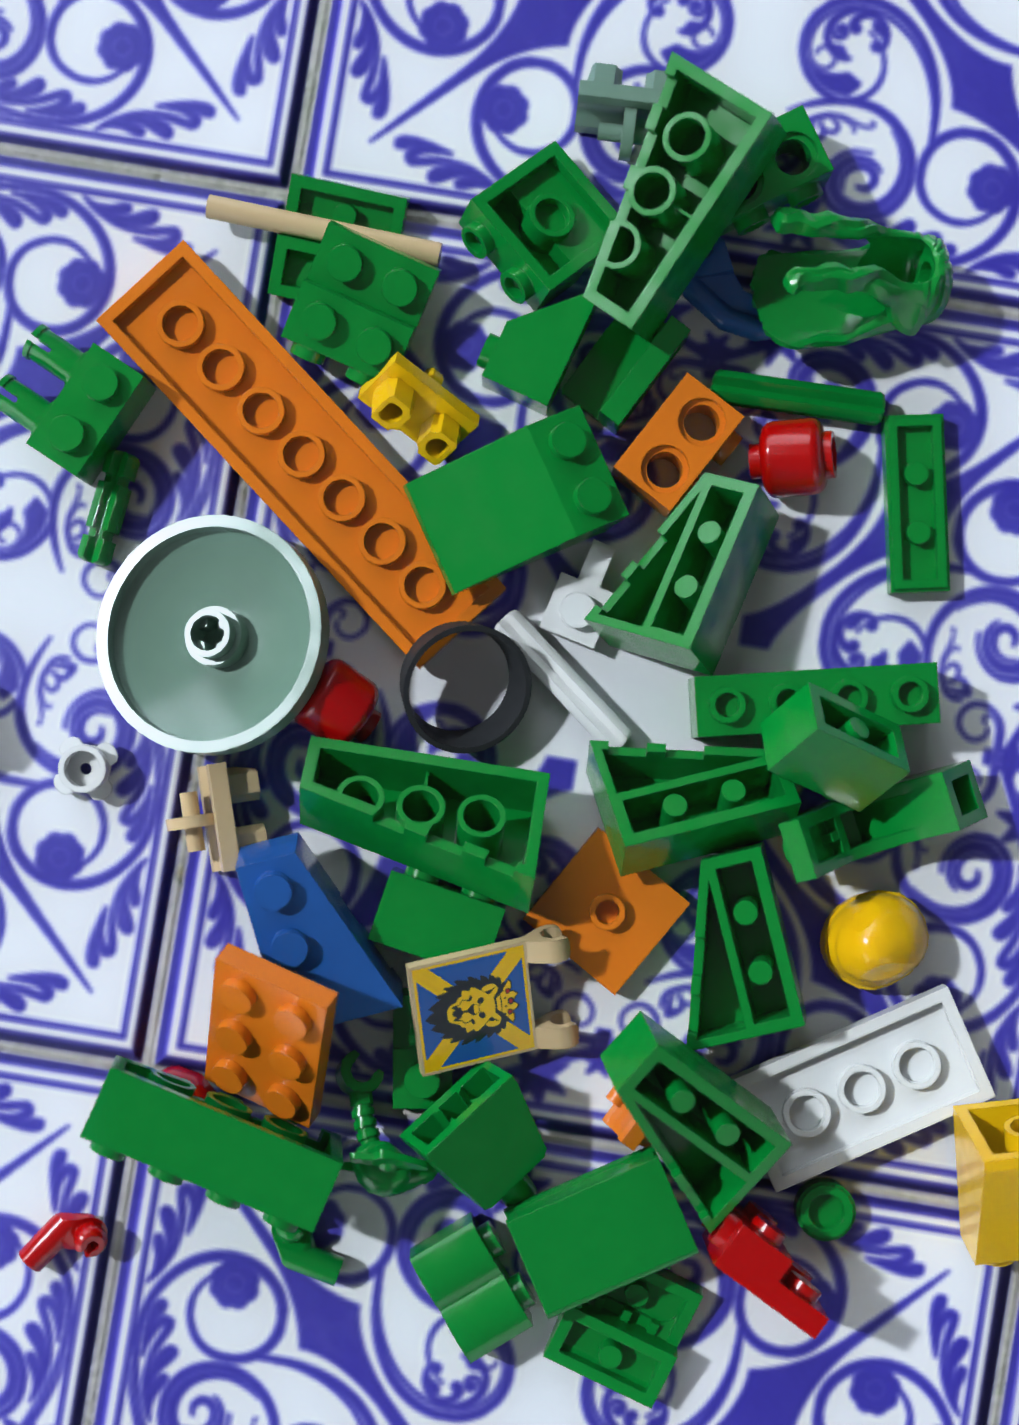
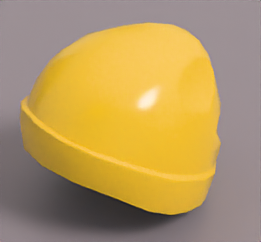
M874 890L854 895L840 903L830 912L821 931L820 950L826 966L838 979L858 989L877 990L890 986L906 977L920 964L928 948L929 933L926 920L916 903L899 892Z

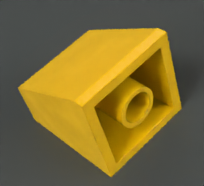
M1019 1098L953 1106L960 1236L975 1265L986 1264L994 1267L1011 1265L1015 1261H1019Z

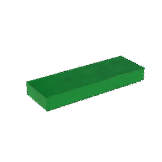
M944 415L883 416L881 421L887 594L950 591Z

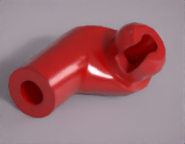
M57 1213L19 1251V1256L29 1268L36 1272H40L61 1249L76 1250L77 1252L84 1251L85 1257L97 1256L107 1246V1226L94 1214Z

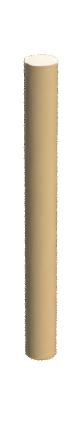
M212 194L208 197L205 216L208 219L318 242L322 241L327 225L332 221L331 219ZM333 220L430 265L439 266L443 247L441 242Z

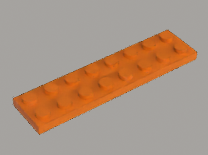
M184 240L96 319L105 331L406 655L412 645L427 631L449 622L474 621L507 590L498 578H494L452 596L403 488L408 481ZM461 632L444 637L433 644L416 664L418 669L421 670Z

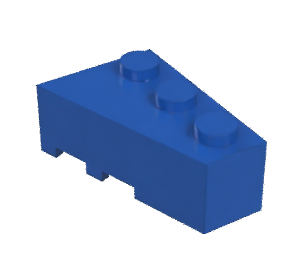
M299 832L240 847L235 870L261 958L337 992L338 999L334 1025L403 1007L402 980L393 967H389L372 940L368 939V931L362 923L357 921L340 896V891Z

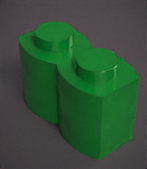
M472 1212L410 1248L409 1257L424 1288L441 1312L449 1330L470 1363L531 1328L533 1320L529 1308L537 1304L532 1291L521 1273L517 1272L510 1276L501 1263L499 1256L506 1253V1249L491 1222L488 1220L480 1225Z

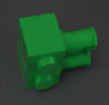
M41 324L31 335L39 339L38 341L50 348L51 351L46 352L27 339L22 350V356L65 383L57 398L50 402L18 381L14 375L7 374L0 380V386L17 397V401L13 402L0 393V412L31 432L30 438L26 442L28 445L92 486L102 471L107 452L118 448L157 389L143 375L97 344L93 343L90 349L84 353L51 331L48 326Z

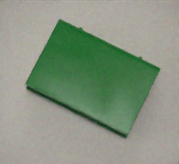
M652 1145L503 1209L507 1218L506 1224L548 1319L575 1307L581 1308L584 1303L664 1268L671 1269V1265L699 1254L659 1157Z

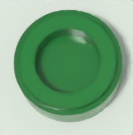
M819 1177L807 1181L800 1187L794 1199L793 1209L795 1218L802 1230L813 1239L819 1241L837 1240L851 1229L855 1221L856 1207L851 1194L840 1182L832 1178Z

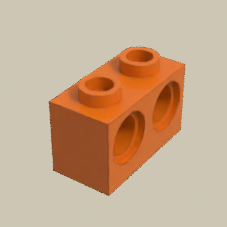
M687 372L613 466L611 475L666 518L699 480L698 476L709 462L714 460L722 466L738 446L743 437L736 433L735 429L745 416ZM693 413L705 414L714 424V436L704 441L693 439L684 428V418ZM657 459H666L672 462L678 470V482L668 488L654 485L648 478L647 465Z

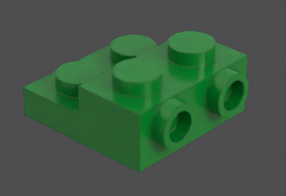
M554 141L472 198L459 224L463 228L461 236L468 251L479 259L487 256L502 273L500 283L506 295L518 304L526 301L536 311L576 283L582 273L596 262L610 221L616 219L617 212L559 144Z
M332 220L327 225L308 276L302 281L281 337L293 341L290 352L306 361L323 365L326 357H329L347 365L348 368L345 376L363 386L367 381L378 375L395 353L399 352L406 357L442 269Z

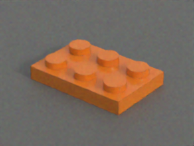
M227 943L215 958L204 1079L214 1083L218 1088L227 1093L237 1094L267 1108L279 1118L290 1119L310 1128L321 1111L338 993Z

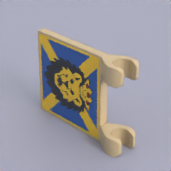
M548 924L540 926L519 938L405 964L419 1070L422 1077L536 1049H569L579 1043V1028L575 1022H571V1016L566 1010H554L534 1020L528 963L554 964L566 961L570 957L569 939L562 935V931L557 925Z

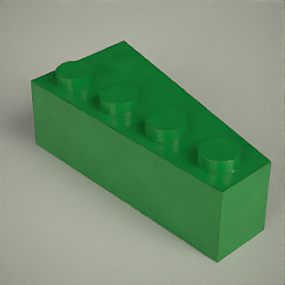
M673 51L664 72L667 79L657 104L653 103L644 127L647 130V134L636 164H631L623 184V188L626 191L616 219L610 221L583 298L648 342H651L787 135L772 112Z
M116 1055L80 1135L81 1138L91 1141L89 1147L92 1151L114 1161L122 1162L127 1156L149 1165L147 1171L152 1176L172 1185H182L184 1180L207 1189L205 1195L210 1200L224 1207L239 1209L240 1205L244 1204L264 1213L262 1216L263 1220L277 1229L295 1233L299 1227L313 1233L343 1166L342 1139L340 1134L322 1128L318 1139L310 1137L304 1129L297 1125L298 1123L290 1119H282L274 1114L264 1115L263 1119L251 1116L252 1109L244 1104L241 1099L222 1092H208L205 1099L193 1095L196 1086L189 1080Z

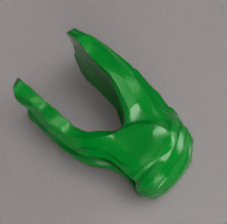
M778 207L770 216V223L778 234L793 233L807 237L853 240L865 238L869 244L854 249L810 250L794 253L768 250L766 254H762L757 258V264L752 274L753 279L750 284L751 291L753 292L752 307L757 310L765 335L772 338L773 342L779 346L799 350L848 345L894 330H898L900 333L908 336H915L922 325L933 322L943 313L951 295L954 271L949 260L950 254L944 241L935 235H922L920 232L913 233L912 231L886 228L868 218L847 217L829 210L810 213L793 207Z

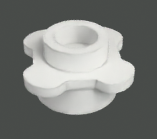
M78 737L65 739L59 748L62 756L58 763V774L54 777V786L57 791L64 795H70L73 792L87 793L93 800L97 801L106 799L113 790L109 778L112 765L118 761L117 749L112 744L106 742L94 746L84 744ZM84 763H88L91 766V772L87 775L81 771V766Z

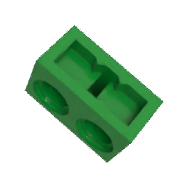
M803 105L776 117L787 135L750 190L751 197L742 202L721 236L735 229L739 236L748 234L769 222L770 216L768 213L776 210L778 207L789 204L790 207L800 209L816 201L824 194L822 187L826 185L834 168ZM781 154L795 155L801 160L804 172L797 175L786 174L779 169L775 158Z

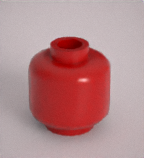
M816 418L772 421L765 424L760 433L759 443L749 444L748 448L749 470L752 480L762 479L765 490L773 498L807 496L821 493L826 488L828 479L837 477V450L833 430L824 431L823 425Z
M340 659L330 660L325 663L320 680L307 704L294 719L300 726L316 737L348 742L355 738L359 742H363L373 732L381 718V713L375 709L379 698L378 687L345 661Z

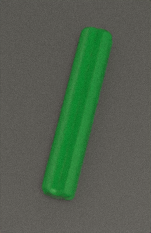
M723 369L714 372L710 385V390L731 406L871 426L878 425L882 421L886 405L885 395L882 392Z

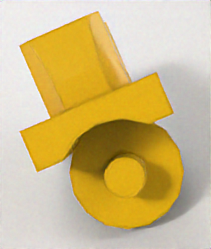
M399 352L390 358L378 375L367 381L360 388L358 399L372 409L371 418L387 430L402 431L417 443L418 454L433 465L440 464L479 425L480 415L441 386L444 379L440 372L433 367L423 372Z

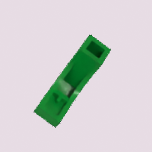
M966 760L904 777L861 812L831 800L798 812L796 817L778 825L783 838L785 857L792 866L796 882L800 883L817 879L853 861L883 850L960 831L987 818L988 815L971 762Z

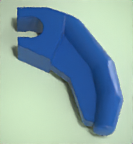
M719 238L712 248V254L705 258L682 293V296L719 330L755 342L771 340L772 338L766 336L763 331L757 310L752 307V294L743 290L734 274L725 240Z

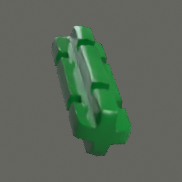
M109 450L106 454L102 467V472L106 476L104 481H98L86 526H89L90 530L88 535H82L77 552L78 557L86 562L108 566L112 561L116 547L112 539L114 535L119 536L132 493L128 485L129 482H135L140 466L139 459L130 453L120 450Z

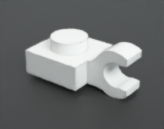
M594 539L579 577L575 578L561 572L540 623V628L591 649L595 648L599 634L584 618L595 605L602 608L613 594L600 588L615 552V547Z

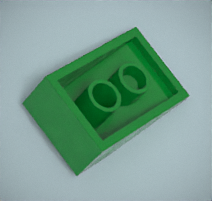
M580 404L518 429L403 486L452 596L606 532L630 515Z

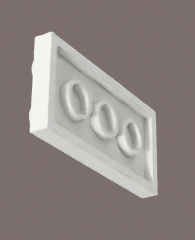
M944 984L730 1076V1078L772 1109L793 1144L767 1172L776 1193L953 1116V1106L982 1103L996 1097L948 986Z

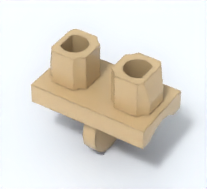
M226 762L196 767L203 814H200L197 791L180 793L183 817L167 819V832L184 829L188 853L205 850L202 829L205 826L212 872L236 871L235 866L240 847L268 840L264 823L235 827L233 803L260 799L258 771L256 768H227Z

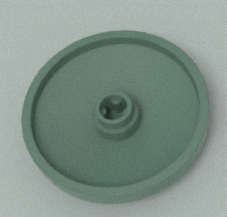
M204 515L178 521L161 529L141 543L120 566L107 589L99 613L96 634L97 660L103 684L111 701L124 719L139 733L162 746L202 756L233 754L250 749L265 742L284 729L300 713L313 694L322 675L329 647L330 626L326 598L314 570L304 556L287 540L263 525L248 519L228 515Z

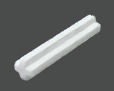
M515 609L510 611L496 624L494 629L505 634L516 643L523 652L530 671L595 740L609 741V747H622L632 735L631 730L519 611Z

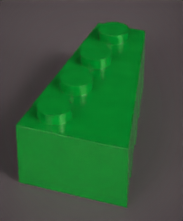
M311 736L299 786L300 824L529 913L550 773Z

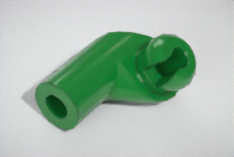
M272 1226V1237L282 1264L287 1269L329 1285H335L345 1257L318 1248L312 1232L298 1227L295 1233H290Z

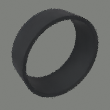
M466 621L445 623L423 634L408 651L401 667L399 682L403 705L415 731L432 746L443 751L459 754L483 751L507 738L523 719L530 702L532 679L528 662L516 643L495 629ZM465 631L483 632L500 646L508 663L509 682L501 704L485 721L463 730H445L425 722L414 711L409 702V685L416 664L433 644L444 637Z

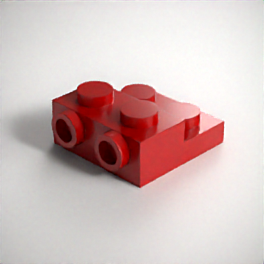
M749 1200L745 1207L737 1204L711 1234L707 1228L702 1234L713 1265L815 1340L830 1319L818 1300L822 1293L811 1283L813 1277L792 1260L783 1244L787 1236L776 1227L779 1222L772 1215L751 1200Z

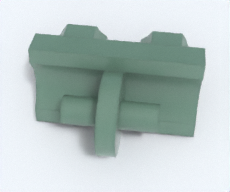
M593 64L588 79L580 80L574 132L598 135L597 140L620 143L618 160L630 162L633 144L643 145L647 130L644 128L653 103L657 104L667 79L665 71L654 70L647 73L645 87L622 85L623 70L619 69L617 65Z

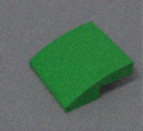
M292 173L286 210L403 235L410 198L304 174ZM277 234L267 293L296 299L302 281L308 276L321 242Z
M664 1268L584 1303L581 1308L575 1307L559 1314L544 1349L543 1357L652 1409L678 1358L677 1347L703 1298V1287Z

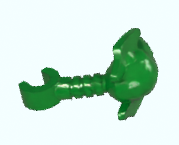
M356 1050L351 1051L337 1065L335 1076L340 1089L349 1096L350 1108L353 1109L351 1111L352 1120H355L353 1125L355 1131L358 1132L356 1137L358 1143L361 1142V1145L357 1147L354 1153H349L351 1162H343L341 1170L353 1172L358 1183L365 1190L381 1197L396 1196L422 1184H427L438 1174L427 1161L405 1155L395 1145L379 1139V1128H376L377 1120L373 1117L375 1111L374 1107H372V1092L383 1081L384 1072L378 1069L367 1082L357 1081L352 1076L351 1067L360 1054Z

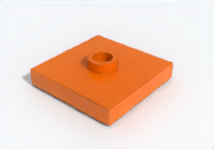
M597 827L530 908L529 913L525 914L523 920L534 929L548 924L557 925L562 931V935L569 939L571 951L569 958L615 995L691 903L650 869L620 876L607 834Z

